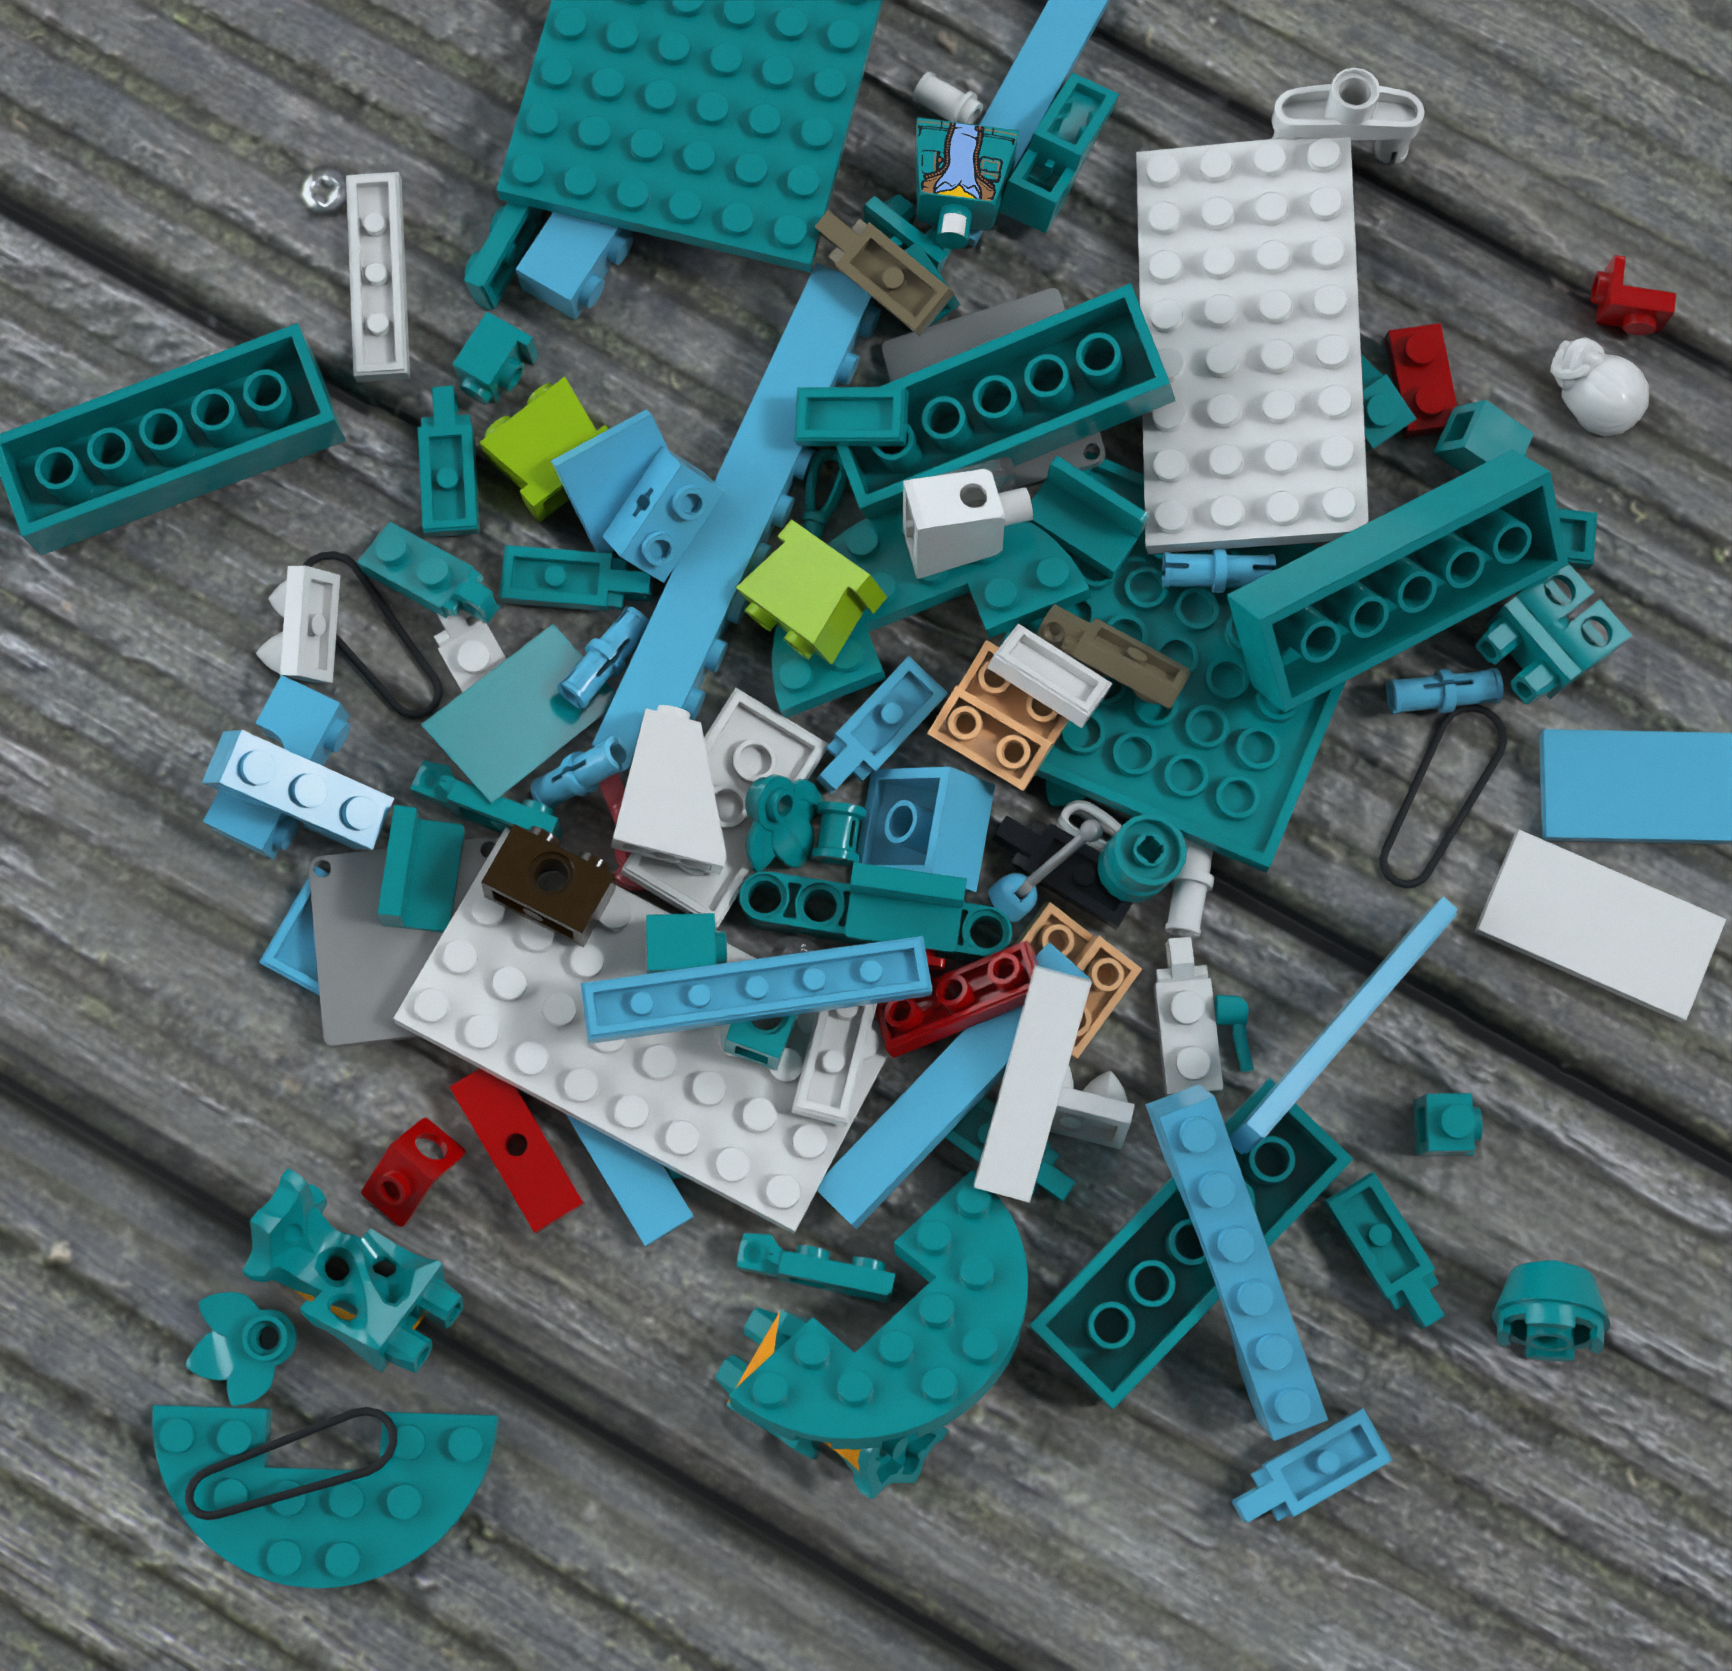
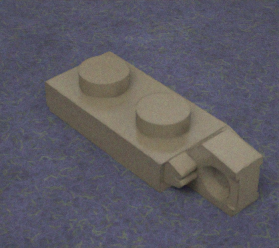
M828 210L814 226L827 241L836 247L828 257L835 263L837 269L919 337L955 295L947 285L870 222L866 224L859 219L850 228Z
M1055 604L1045 616L1037 633V636L1062 652L1084 662L1086 667L1105 678L1111 677L1132 688L1133 692L1140 699L1151 704H1161L1171 709L1191 674L1190 668L1101 620L1094 618L1092 623H1089Z

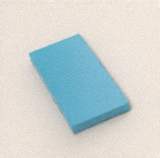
M1543 729L1539 733L1541 827L1543 840L1732 844V733Z

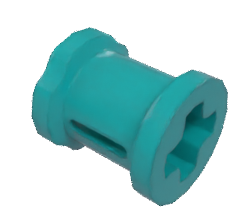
M819 802L817 813L821 815L818 844L817 847L812 848L811 859L839 866H853V862L859 863L860 855L856 853L860 821L866 819L867 810L861 806L849 803Z

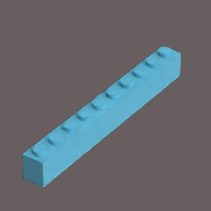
M819 263L815 264L714 481L725 492L675 565L592 743L593 748L610 736H614V739L618 737L627 744L633 760L646 708L657 711L658 705L674 706L688 711L691 714L690 720L696 719L706 694L705 691L700 690L708 670L714 673L718 671L728 648V643L722 639L730 622L740 623L749 603L737 590L736 586L771 555L772 546L767 544L774 526L783 528L786 524L795 500L789 494L797 478L801 480L806 479L811 460L816 454V450L812 449L811 446H798L794 441L797 387H839L840 383L848 386L859 363L860 356L854 353L861 337L870 339L880 318L881 309L875 307L876 300L843 273Z

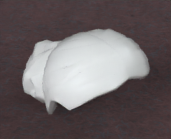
M1586 337L1574 341L1565 340L1559 345L1552 360L1550 372L1555 376L1558 385L1562 388L1563 401L1577 418L1580 425L1588 432L1604 437L1622 434L1633 427L1641 419L1649 403V384L1643 372L1633 362L1625 358L1605 354L1602 346Z

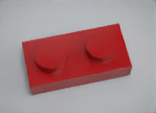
M1441 323L1388 330L1385 336V343L1393 384L1416 417L1415 421L1402 429L1403 437L1410 438L1442 433L1453 408L1457 406Z

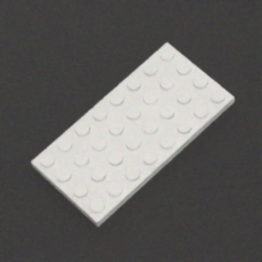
M1351 137L1335 139L1299 138L1296 140L1276 138L1136 152L1140 307L1176 400L1142 415L1145 512L1149 515L1145 525L1147 553L1157 554L1164 552L1330 542L1369 522Z
M505 828L393 1018L395 1024L782 1229L795 1234L821 1181L833 1162L889 1055L885 1049L879 1023L875 1020L872 1022L847 1127L791 1113L816 1012L798 1014L777 1071L724 1052L725 1039L731 1024L588 1044L580 983L647 974L646 915L670 913L616 885L612 898L586 945L582 947L485 898L481 881L510 832V829ZM549 871L542 874L536 884L541 889L552 892L561 889L568 879L560 872ZM727 943V963L756 959ZM777 1017L751 1022L759 1029L771 1030L781 1023V1019Z

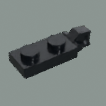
M1006 815L992 840L1015 854L1010 864L1029 877L1075 837L1052 823L1047 826L1036 820L1033 827L1029 829ZM1085 843L1038 884L1117 930L1133 903L1121 901L1107 891L1101 883L1097 870L1100 852Z

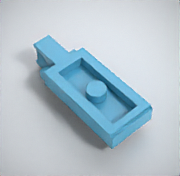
M908 656L834 734V740L825 749L835 759L823 770L816 780L832 794L851 773L861 782L870 773L873 775L947 696L948 692Z
M1359 1408L1261 1464V1468L1251 1473L1257 1486L1231 1500L1242 1522L1245 1521L1246 1523L1271 1510L1276 1521L1287 1516L1295 1517L1386 1465L1393 1459L1364 1408Z

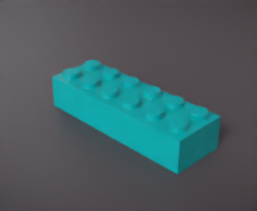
M1130 283L880 386L906 387L909 392L906 446H837L859 509L868 520L903 508V481L987 469L992 472V475H995L1176 400L1134 289Z
M296 323L1 433L0 477L21 536L42 556L347 440L312 348L300 325Z
M1512 449L1227 594L1252 686L1283 712H1287L1568 566L1551 472Z
M1271 1078L1259 1085L1225 1120L1224 1124L1229 1137L1275 1086L1276 1083ZM1294 1103L1269 1134L1247 1154L1244 1152L1241 1155L1233 1148L1268 1248L1353 1161V1158L1296 1103ZM1173 1176L1156 1191L1025 1326L1107 1409H1114L1220 1299L1202 1246Z

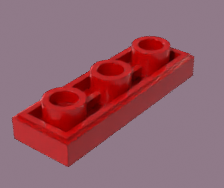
M1026 940L931 979V996L877 1003L875 1012L888 1054L892 1058H896L1023 1006L1034 966H1039L1033 947Z
M480 1068L449 1086L534 1233H539L585 1205L518 1088ZM517 1136H524L527 1140L526 1151L519 1156H512L509 1151L511 1140Z

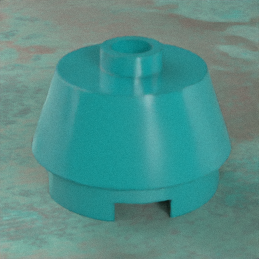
M1557 1260L1529 1262L1514 1267L1492 1312V1319L1497 1325L1496 1339L1500 1346L1511 1345V1341L1525 1345V1357L1545 1361H1574L1575 1350L1588 1347L1589 1351L1594 1352L1596 1355L1599 1354L1604 1348V1333L1610 1328V1320L1594 1275L1584 1268Z

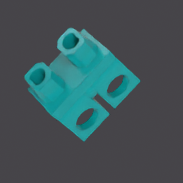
M1570 564L1524 588L1517 596L1506 603L1485 625L1487 630L1475 644L1476 649L1488 662L1496 665L1510 654L1522 667L1523 670L1510 683L1512 690L1525 704H1530L1544 696L1552 699L1591 668L1611 656L1633 636L1601 599L1596 601L1573 621H1570L1568 617L1594 593ZM1552 579L1561 580L1568 585L1571 590V600ZM1588 620L1597 621L1605 627L1608 633V641L1604 639Z

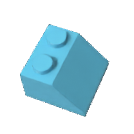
M951 766L878 769L870 776L865 803L867 814L866 819L862 820L856 852L860 855L859 863L967 878L965 892H977L995 784Z

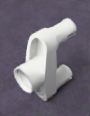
M1349 68L1338 73L1333 79L1332 84L1295 88L1280 95L1275 103L1271 121L1274 129L1272 139L1286 138L1296 140L1300 138L1335 139L1351 137V140H1377L1374 146L1376 158L1383 163L1389 164L1392 152H1395L1394 164L1403 162L1407 157L1410 141L1420 131L1425 111L1421 101L1412 93L1379 86L1378 80L1370 72L1360 68Z

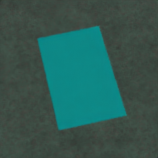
M552 624L422 723L421 726L488 801L493 803L608 711L616 693L605 683L589 701L585 709L573 706L560 694L557 685L569 675L582 660L583 656L560 630Z

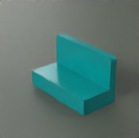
M1056 456L1049 466L1045 482L1031 500L1033 520L1029 521L1055 539L1063 549L1105 576L1113 579L1142 537L1149 515L1069 462Z
M394 805L377 912L383 926L444 933L453 916L465 837V829L462 824L423 820L420 818L416 807Z
M853 862L845 936L848 939L874 943L923 936L925 950L954 953L957 949L967 878Z

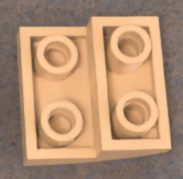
M986 640L959 686H955L927 734L1024 791L1069 720L988 669L987 667L993 655L1000 647Z
M1044 902L1014 945L1027 940L1033 947L1036 956L1050 942L1092 981L1093 984L1089 990L1071 1054L1073 1058L1078 1059L1139 975L1142 968L1100 935L1089 933L1054 904Z

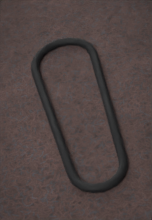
M336 551L320 552L308 558L302 566L312 567L322 560L335 559L344 562L353 570L434 686L432 702L421 710L412 711L404 708L336 633V645L401 716L416 719L433 713L439 706L442 698V684L365 573L362 572L358 563L348 555Z
M1478 704L1457 706L1453 712L1447 713L1440 721L1379 857L1380 869L1385 878L1393 885L1401 888H1415L1426 882L1503 757L1507 745L1506 728L1500 717L1489 708ZM1463 712H1476L1485 715L1493 722L1498 731L1499 743L1494 756L1422 874L1413 880L1397 878L1388 867L1387 859L1447 725L1455 716Z
M362 1407L346 1411L200 1470L188 1483L185 1490V1503L189 1512L195 1517L204 1520H214L369 1476L382 1469L392 1458L397 1446V1429L392 1418L379 1409ZM360 1416L378 1418L385 1424L389 1432V1443L385 1453L377 1462L368 1467L215 1511L201 1510L195 1504L194 1491L203 1478L352 1418Z

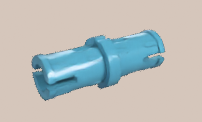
M1213 549L1212 554H1173L1164 552L1161 572H1165V575H1162V587H1211L1212 593H1224L1225 588H1241L1274 571L1272 567L1276 566V558L1274 554H1268L1267 556L1227 555L1225 549Z
M625 607L622 614L600 639L594 638L586 645V655L569 675L557 685L560 694L573 706L585 709L589 701L611 676H619L626 668L625 659L638 646L649 623L648 618L633 607Z
M1498 668L1463 673H1452L1449 669L1436 670L1433 676L1407 679L1394 678L1389 679V682L1386 684V699L1391 714L1436 708L1440 713H1450L1455 710L1456 706L1491 702L1494 704L1500 703L1504 692L1503 680Z
M610 736L585 753L582 751L571 753L562 760L561 766L532 781L531 794L533 799L553 810L576 795L587 796L599 788L600 782L630 767L632 762L630 749L621 738L617 737L614 739V736Z

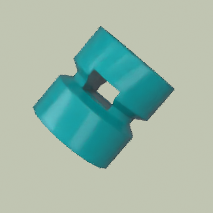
M1143 814L1131 818L1108 840L1099 854L1097 870L1101 883L1111 895L1121 901L1139 903L1150 900L1180 873L1184 866L1187 847L1183 834L1173 822L1160 815Z

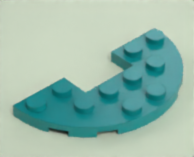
M903 507L871 520L866 518L842 532L827 545L869 573L886 594L887 598L874 614L865 609L832 665L815 653L809 660L804 658L783 640L787 632L779 626L776 627L772 649V676L780 712L785 718H789L885 680L886 676L870 637V631L971 592L987 635L991 638L1014 629L1018 624L1024 625L1045 617L1054 604L1065 609L1092 598L1090 589L1070 555L1055 539L1030 521L1004 526L1003 550L997 555L917 579L903 534Z
M971 1170L894 1241V1253L929 1282L914 1298L855 1353L812 1317L729 1394L730 1405L762 1428L789 1440L796 1441L797 1437L808 1440L831 1443L832 1449L852 1450L880 1448L883 1441L902 1438L914 1433L917 1434V1437H921L947 1425L965 1413L990 1390L1009 1364L1020 1340V1331L1024 1322L1028 1301V1270L1024 1247L1014 1220L996 1193L974 1188L976 1173Z
M153 1405L152 1430L160 1473L168 1493L181 1516L193 1532L210 1549L245 1572L271 1582L304 1588H337L360 1584L391 1573L425 1554L448 1534L459 1522L460 1517L468 1508L485 1480L498 1438L500 1415L384 1412L392 1418L397 1429V1446L392 1458L382 1469L363 1478L214 1520L200 1519L189 1512L185 1503V1490L189 1481L197 1472L210 1465L270 1442L272 1408ZM383 1422L381 1426L380 1457L385 1453L389 1443V1432ZM269 1452L203 1478L194 1491V1501L201 1510L215 1511L358 1469L268 1467Z

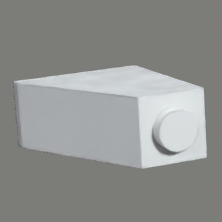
M658 705L657 711L646 708L610 848L720 875L724 868L727 854L701 722L690 720L691 714L678 707Z

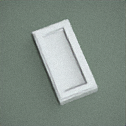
M1020 624L1014 628L996 651L987 667L1080 728L1090 718L1112 685L1110 681Z

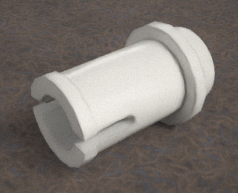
M928 71L920 79L912 97L913 101L917 104L925 106L950 122L975 125L983 109V104L977 101V94L972 91L965 94L936 77V74Z

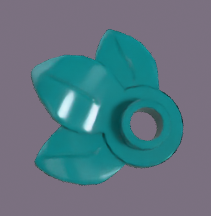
M774 774L768 777H760L751 784L746 794L745 809L747 815L754 821L746 837L745 848L748 862L754 872L757 873L764 870L774 857L792 868H800L808 861L815 839L814 830L810 822L819 815L817 813V805L819 802H823L820 791L810 781L797 779L791 782L787 777Z
M222 1292L203 1298L198 1303L199 1310L213 1331L207 1333L193 1349L186 1361V1368L206 1379L227 1380L228 1398L232 1406L244 1405L260 1399L272 1386L276 1366L286 1362L296 1349L298 1332L294 1322L281 1311L273 1309L261 1310L246 1294ZM272 1327L278 1332L279 1341L274 1348L268 1350L261 1343V1334L265 1329Z

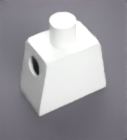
M987 469L903 481V534L917 579L997 555L1003 550L1004 526L1033 520V509L1027 488L1023 487L998 493L992 472Z

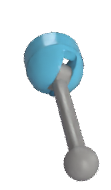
M1096 820L1085 821L1081 825L1080 833L1029 877L1022 873H1011L1000 878L988 890L989 898L994 907L1001 910L1008 917L1009 921H1020L1036 905L1038 894L1035 885L1087 841L1095 842L1099 840L1103 833L1101 824Z

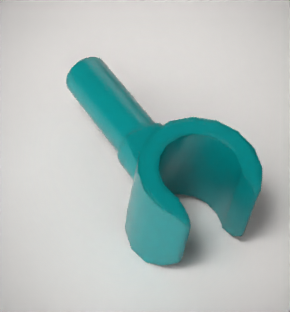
M1236 995L1215 996L1216 1025H1232V1037L1240 1071L1254 1070L1246 1035L1248 1034L1246 1028L1249 1013L1248 1004L1243 998Z

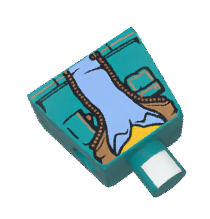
M917 118L914 152L917 218L923 223L938 225L936 241L940 246L948 249H962L968 245L970 229L988 231L993 228L1007 182L1014 168L1019 130Z

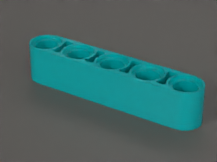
M770 871L752 874L742 884L739 893L743 914L746 920L757 928L858 945L874 943L848 939L845 936L850 884ZM762 888L775 890L781 896L779 906L770 913L755 911L750 906V900L757 890ZM816 897L829 898L837 908L835 914L825 922L811 920L804 911L811 899ZM963 902L956 951L954 953L935 951V957L975 962L1008 948L1012 937V925L1008 917L997 908ZM979 923L993 924L1001 934V942L992 948L979 947L970 936L971 929Z

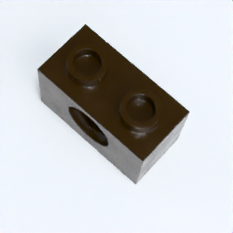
M514 824L481 881L484 897L584 947L616 890L615 875L609 872L611 869L610 865L589 852L581 851L579 856L559 847L561 844L560 840L540 827L531 826L528 831ZM549 871L560 872L568 879L561 889L552 892L541 889L536 883L542 874Z

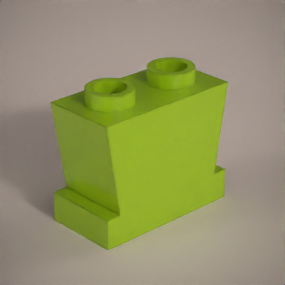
M565 376L554 385L546 383L535 390L528 398L527 406L512 417L506 415L496 420L486 430L485 438L479 442L486 460L521 489L520 493L526 508L539 523L570 500L551 460L609 430L606 424L599 430L595 429Z
M791 519L778 535L783 544L737 585L736 588L750 603L745 612L759 625L768 631H771L775 625L779 626L787 632L783 640L804 658L809 660L815 653L832 665L865 609L874 614L886 600L887 596L869 573Z

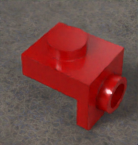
M1614 255L1604 271L1596 272L1593 280L1591 303L1598 304L1596 323L1622 327L1623 331L1632 335L1659 333L1674 314L1676 293L1623 285L1626 256Z

